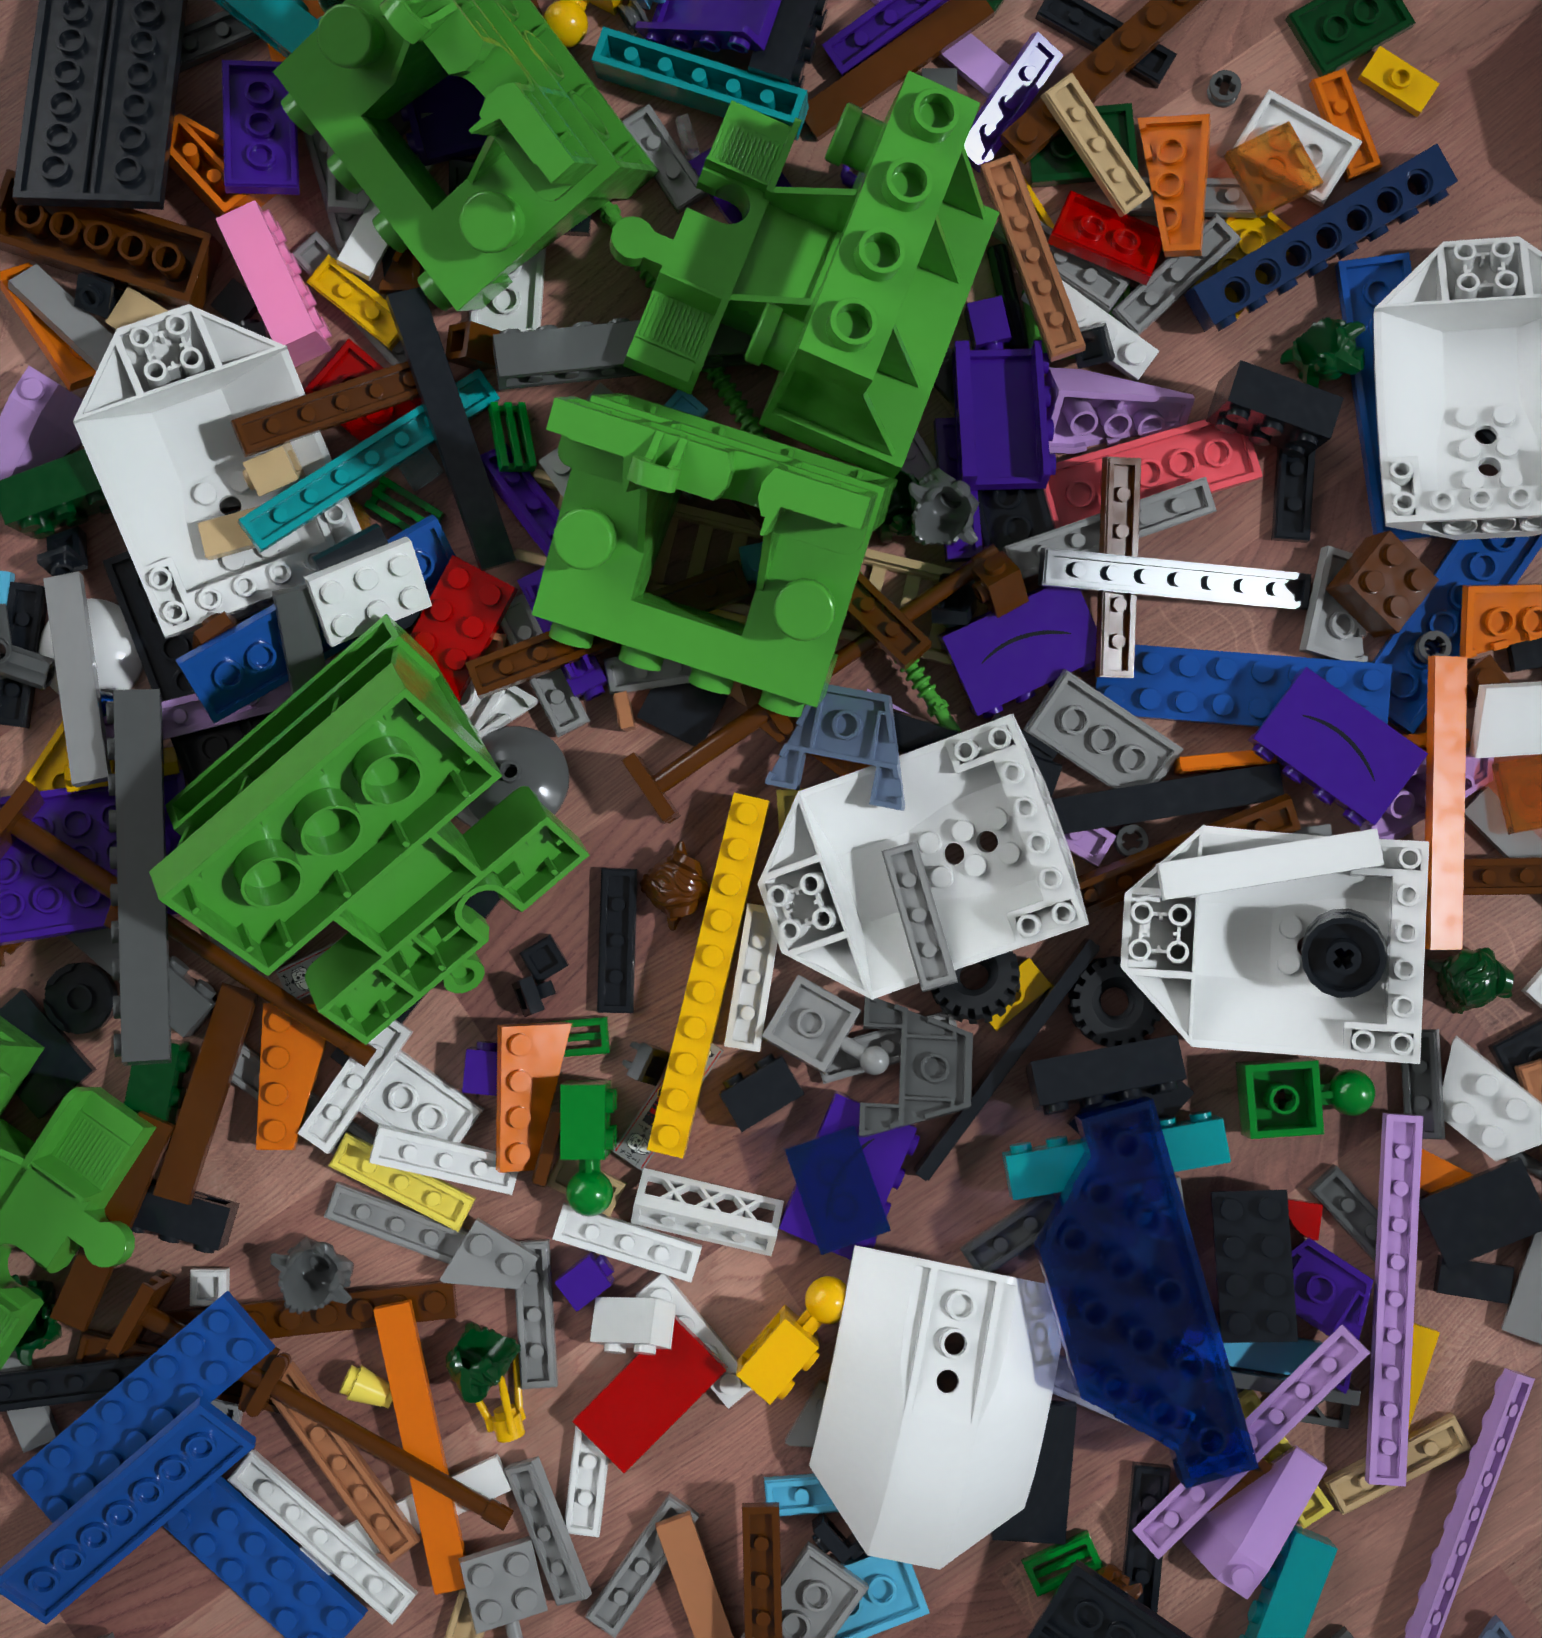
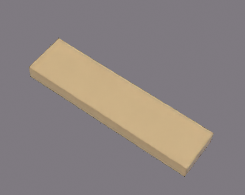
M1070 73L1040 96L1120 218L1152 195L1073 73Z
M1450 1412L1408 1434L1406 1482L1472 1448L1454 1414ZM1366 1457L1323 1479L1342 1515L1398 1486L1368 1484L1365 1481Z

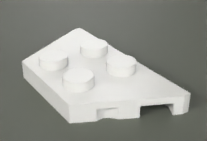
M471 680L459 703L482 739L489 733L503 728L535 707L539 700L516 686L479 699Z
M1456 1035L1452 1041L1442 1086L1444 1121L1496 1162L1541 1145L1542 1102Z

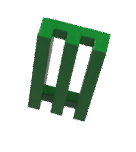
M490 402L488 412L499 472H534L537 462L525 402H518L517 406H512V402H504L503 406H498V402ZM500 416H505L513 463L508 461ZM514 416H516L525 463H523Z
M383 475L379 480L380 484L372 491V497L364 504L367 509L401 530L409 528L410 525L377 506L380 500L416 522L425 518L385 494L387 488L429 514L434 515L439 523L445 516L439 509Z
M608 1017L547 1021L572 1023L571 1027L600 1025L601 1032L569 1034L568 1042L601 1039L602 1046L566 1049L564 1057L611 1053Z
M1087 1530L1067 1538L1065 1545L1054 1544L1021 1559L1037 1597L1057 1589L1069 1570L1041 1583L1038 1582V1578L1067 1567L1077 1559L1081 1560L1091 1555L1092 1560L1084 1563L1094 1571L1104 1567ZM1086 1544L1085 1547L1033 1570V1567Z

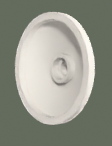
M90 598L87 599L101 703L107 704V702H113V690L132 689L139 680L144 668L120 606L107 600ZM48 620L41 633L38 654L54 659ZM55 668L54 678L50 687L59 694Z

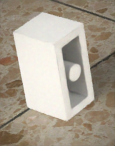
M596 1297L590 1342L604 1345V1352L614 1354H626V1348H634V1353L643 1355H656V1349H671L676 1304L657 1298Z

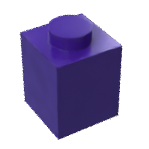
M1002 295L967 303L964 317L972 350H996L1008 347L1011 333Z
M477 1041L476 1047L472 1046L466 1049L462 1093L497 1096V1042Z
M589 1252L558 1276L555 1284L575 1311L578 1312L612 1285L615 1278L611 1274L615 1271L604 1255L597 1256L595 1252Z

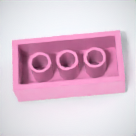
M254 200L215 218L271 339L287 346L294 366L297 367L331 351L332 349L327 341V338L332 337L330 329L324 318L320 317L315 308V305H317L315 297L309 286L305 285L300 276L302 273L300 265L294 254L290 253L285 244L287 241L285 233L279 222L275 221L269 209L263 211Z

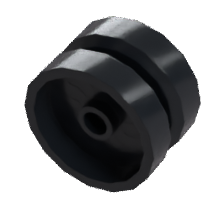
M1350 908L1332 909L1319 915L1307 927L1302 941L1303 969L1309 981L1325 994L1337 998L1359 996L1370 991L1382 977L1386 966L1384 937L1378 925L1365 913ZM1342 948L1344 952L1350 949L1351 952L1347 956H1340L1337 953V949Z

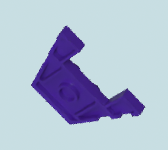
M1310 1238L1306 1239L1292 1250L1296 1315L1329 1337L1343 1324L1359 1340L1374 1280ZM1352 1371L1335 1387L1344 1394L1349 1389Z

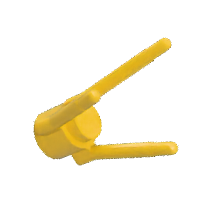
M519 1353L512 1361L515 1405L510 1403L504 1376H501L498 1383L502 1405L494 1409V1416H491L483 1400L475 1403L485 1421L487 1432L495 1431L496 1439L500 1443L517 1440L525 1434L522 1421L526 1419L523 1409L520 1384Z

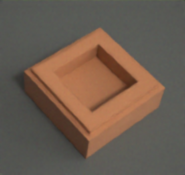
M628 692L614 693L613 700L619 728L624 732L636 730Z

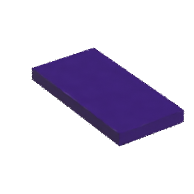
M222 60L225 193L300 195L298 126L288 117L281 105V100L289 92L273 73L282 62Z

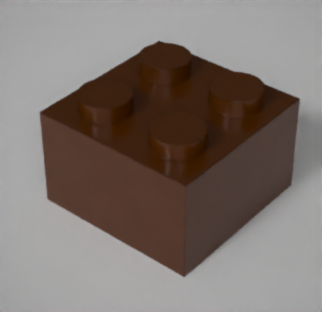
M1389 530L1366 537L1325 590L1373 638L1398 633L1439 579Z

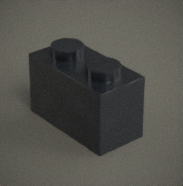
M770 1053L753 1064L756 1068L755 1071L745 1077L741 1072H738L722 1082L725 1089L721 1090L719 1095L741 1132L804 1095V1090L782 1054L775 1058Z

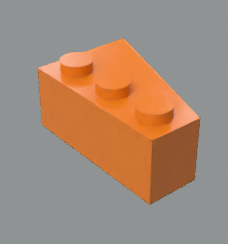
M181 113L174 117L169 166L217 217L254 200L262 207L277 195L225 193L224 140L220 138L219 134Z

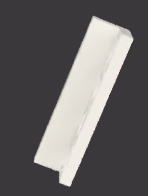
M644 1168L633 1206L631 1223L772 1256L784 1201ZM648 1181L662 1184L668 1193L660 1197L645 1194ZM688 1191L696 1192L703 1201L696 1205L688 1204L680 1195ZM724 1199L730 1200L735 1203L738 1210L732 1213L721 1212L716 1203ZM757 1208L774 1211L772 1223L757 1220L752 1211Z

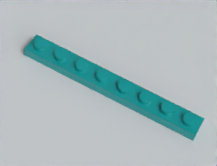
M480 369L475 370L456 382L468 421L488 409L490 402H498L500 399ZM421 404L240 518L238 524L259 553L433 444L435 440L423 405Z

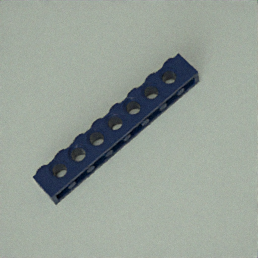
M1435 144L1195 285L1184 294V297L1203 331L1205 332L1216 326L1219 332L1237 321L1235 316L1237 312L1246 308L1248 313L1255 311L1268 303L1265 296L1276 290L1280 296L1297 286L1298 282L1295 278L1307 273L1308 277L1311 278L1329 267L1326 260L1334 255H1337L1338 259L1341 260L1358 250L1359 247L1356 242L1367 237L1368 241L1372 242L1387 233L1389 229L1386 225L1397 219L1400 225L1419 214L1417 206L1427 201L1429 207L1448 197L1449 193L1446 189L1458 182L1439 145ZM1408 181L1416 186L1417 195L1409 191ZM1377 199H1381L1386 203L1387 213L1382 212L1378 208ZM1347 216L1356 221L1357 231L1352 230L1348 226ZM1317 234L1325 237L1327 249L1318 245L1316 240ZM1287 251L1296 256L1297 267L1287 262ZM1256 270L1266 273L1267 285L1257 281L1255 276ZM1225 287H1229L1236 292V303L1230 302L1226 298Z

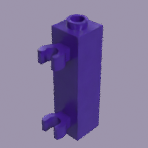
M544 567L517 580L532 611ZM535 616L542 632L550 631L552 622ZM586 654L582 656L581 660L572 664L568 663L561 668L575 697L579 699L584 697L585 701H590L605 693L603 687L608 685V681L596 655L590 657Z

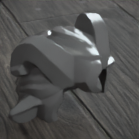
M935 468L919 479L920 486L913 482L909 484L910 495L916 500L912 513L913 532L911 533L912 537H915V542L922 543V545H950L952 542L956 543L960 538L964 542L973 545L978 541L972 524L979 501L971 494L970 486L966 482L955 480L940 468Z
M306 1236L295 1247H291L287 1251L288 1255L271 1254V1265L281 1271L278 1277L280 1279L278 1286L283 1294L284 1306L289 1308L290 1313L296 1312V1314H301L303 1311L308 1312L324 1308L332 1300L343 1304L352 1300V1297L344 1288L350 1286L354 1263L344 1255L336 1254L333 1245L327 1242H318Z

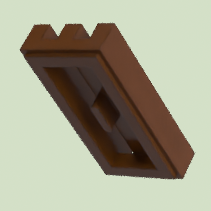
M552 1111L549 1114L531 1180L533 1185L546 1188L560 1137V1113Z

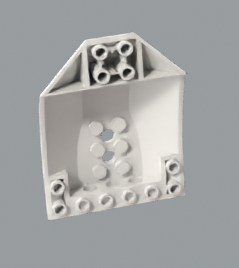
M1519 236L1443 241L1374 308L1375 397L1385 526L1453 540L1542 534V252ZM1481 429H1488L1494 432L1496 440L1491 444H1482L1475 438V433ZM1485 464L1492 465L1498 470V474L1486 476L1479 471V467Z
M189 304L117 328L73 420L165 639L194 632L202 627V622L206 618L223 611L238 620L257 614L274 604L272 591L306 584L304 577L318 572L311 557L362 531L349 499L346 498L261 553L256 548L214 560L205 558L197 523L225 516L220 511L222 500L228 497L238 499L241 503L240 511L261 506L331 462L332 459L321 432L290 442L306 476L260 497L256 490L252 491L248 487L243 476V470H245L243 462L274 448L245 457L232 428L231 420L302 397L306 394L287 346Z
M1009 714L900 755L899 760L905 800L904 811L869 804L876 766H869L798 791L757 884L781 953L872 1000L919 983L881 851L917 841L954 970L1089 925L1068 843L1045 780L1014 714ZM985 831L993 832L998 839V845L992 852L985 851L980 845V836ZM951 843L959 844L964 850V858L959 864H952L945 857V849Z
M1203 824L1160 863L1326 836L1206 826ZM1379 839L1384 865L1165 901H1162L1157 868L1155 866L1124 894L1120 967L1191 1047L1420 1064L1429 841ZM1350 908L1365 913L1378 925L1385 941L1386 966L1381 979L1370 991L1356 997L1337 998L1321 992L1309 981L1302 966V955L1297 950V943L1305 936L1307 927L1319 915L1332 909Z
M854 1245L843 1310L809 1466L867 1556L940 1570L1025 1508L1042 1446L1062 1343L1061 1338L1063 1335L1060 1336V1328L1056 1319L1060 1323L1062 1334L1070 1288L1047 1285L1045 1283ZM954 1332L960 1333L964 1339V1348L958 1354H949L944 1346L946 1337ZM951 1370L958 1378L957 1386L951 1392H942L937 1386V1377L942 1371Z

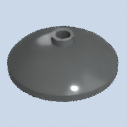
M511 726L495 730L481 739L500 770L502 777L468 805V808L478 820L521 786H528L534 791L540 802L551 813L555 815L565 801L569 789V769L562 751L550 737L532 728ZM509 768H516L517 774L514 777H505V772Z

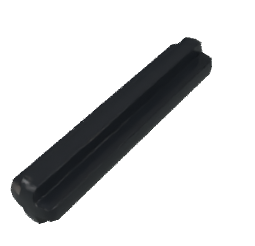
M1005 244L993 245L988 248L987 256L996 295H1002L1011 333L1008 347L1010 349H1020L1027 346L1028 338L1007 246Z

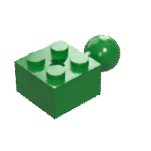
M1309 1057L1235 1062L1241 1135L1249 1139L1324 1134L1322 1105H1332L1341 1114L1356 1116L1366 1112L1375 1100V1087L1372 1080L1365 1073L1356 1069L1342 1070L1336 1073L1329 1083H1320L1319 1060ZM1277 1091L1285 1093V1099H1280L1278 1102L1279 1106L1274 1102V1096Z
M567 1080L560 1085V1160H579V1172L570 1179L566 1189V1198L569 1206L576 1213L587 1217L596 1216L604 1212L609 1207L613 1198L612 1184L609 1178L601 1172V1160H605L611 1153V1150L617 1147L618 1139L617 1125H611V1113L617 1110L618 1093L617 1088H611V1080Z

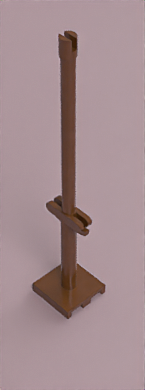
M993 543L970 557L971 560L903 605L899 610L911 622L974 580L971 568L999 553L998 549ZM866 632L835 652V654H838L832 676L878 644ZM742 684L740 687L748 710L655 774L651 773L643 759L634 752L621 760L663 822L665 821V823L670 824L681 816L665 792L759 728L778 743L785 740L783 735H790L793 732L794 726L788 716L769 711L759 705L762 690L754 687L750 688L748 685Z
M24 779L0 809V860L18 838L111 900L110 886L111 884H118L117 877L32 821V818L45 802L38 788ZM110 905L104 922V926L111 929L112 921H118V906ZM168 913V936L344 1051L343 1054L364 1067L370 1061L377 1050L370 1044L365 1045L337 1024Z
M163 1270L159 1277L155 1275L148 1283L143 1282L107 1344L106 1350L119 1356L140 1342L147 1329L169 1341L187 1326V1324L159 1309L177 1278L176 1276ZM275 1347L238 1379V1381L243 1383L238 1409L242 1412L246 1411L250 1417L258 1416L266 1408L272 1397L482 1516L481 1519L504 1531L514 1512L513 1509L493 1498L489 1499L281 1381L291 1363V1356L288 1353L282 1352L278 1355L281 1349Z

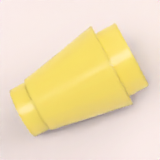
M353 1365L350 1366L339 1393L346 1395V1400L382 1406L388 1409L393 1401L389 1383L363 1365L360 1368Z

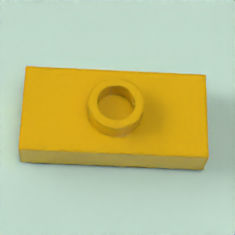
M1382 46L1378 47L1357 79L1415 117L1419 116L1440 84Z
M1029 957L1019 964L1020 989L1019 993L1016 992L1015 1002L1012 1006L1007 1005L1005 1014L1000 1017L997 1013L992 1016L993 1021L989 1022L995 1031H998L1052 986Z

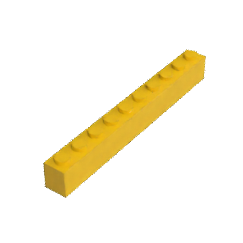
M735 792L733 794L647 1147L649 1151L682 1159L685 1156L770 806L768 800Z

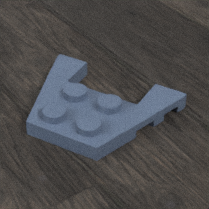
M829 684L826 696L817 708L805 705L801 717L796 722V728L787 744L785 743L781 749L780 757L773 770L769 771L765 784L800 790L807 753L876 766L869 804L904 811L905 800L892 697L885 694Z

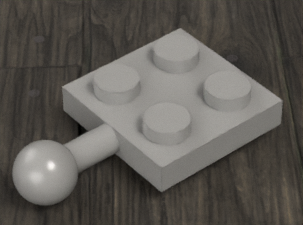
M799 974L762 1034L763 1040L824 1075L840 1049L860 1060L862 1069L871 1075L883 1073L889 1065V1056L883 1048L879 1046L867 1048L847 1037L861 1014V1010Z
M530 1536L458 1558L476 1634L505 1625L508 1638H523L519 1620L548 1611Z

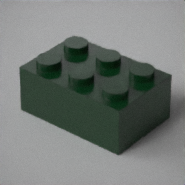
M85 449L0 480V512L5 525L34 539H43L55 533L54 529L65 525L73 527L84 524L89 520V516L99 512L101 514L112 513Z

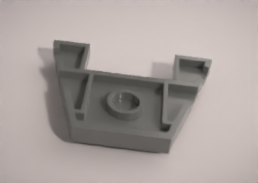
M864 996L863 1029L900 1030L901 1047L898 1104L860 1102L859 1138L869 1137L969 1109L971 1107L973 1033L937 1019L928 1018L909 1011L908 1008L898 1004L894 1005L878 998L872 1000Z

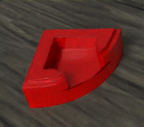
M1288 1198L1289 1221L1293 1227L1307 1238L1318 1241L1323 1204Z

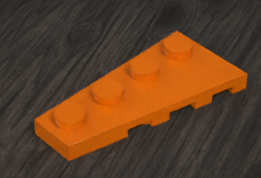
M1210 114L1137 118L1165 257L1202 256L1211 127Z
M28 262L0 271L1 291L69 392L90 385L96 371L8 289V280L33 265Z
M1542 583L1463 585L1459 657H1467L1468 659L1487 651H1497L1507 648L1512 644L1542 638Z
M263 1003L256 1150H295L299 1139V1134L297 1133L304 1122L313 1085L316 1082L318 1068L323 1051L327 1045V1040L271 1003ZM306 1004L318 1012L315 1004Z
M547 1022L497 1025L496 1170L499 1173L531 1171L535 1169L572 1023Z

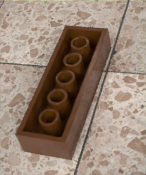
M6 170L0 187L1 251L76 275L86 272L113 282L117 288L126 290L129 286L145 297L176 307L189 304L203 310L223 251L222 245L212 234L135 209L17 205L12 198L16 171Z

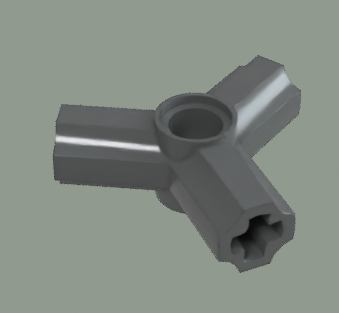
M0 604V653L5 654L3 659L0 660V680L8 678L45 691L54 678L55 660L12 645L6 604Z

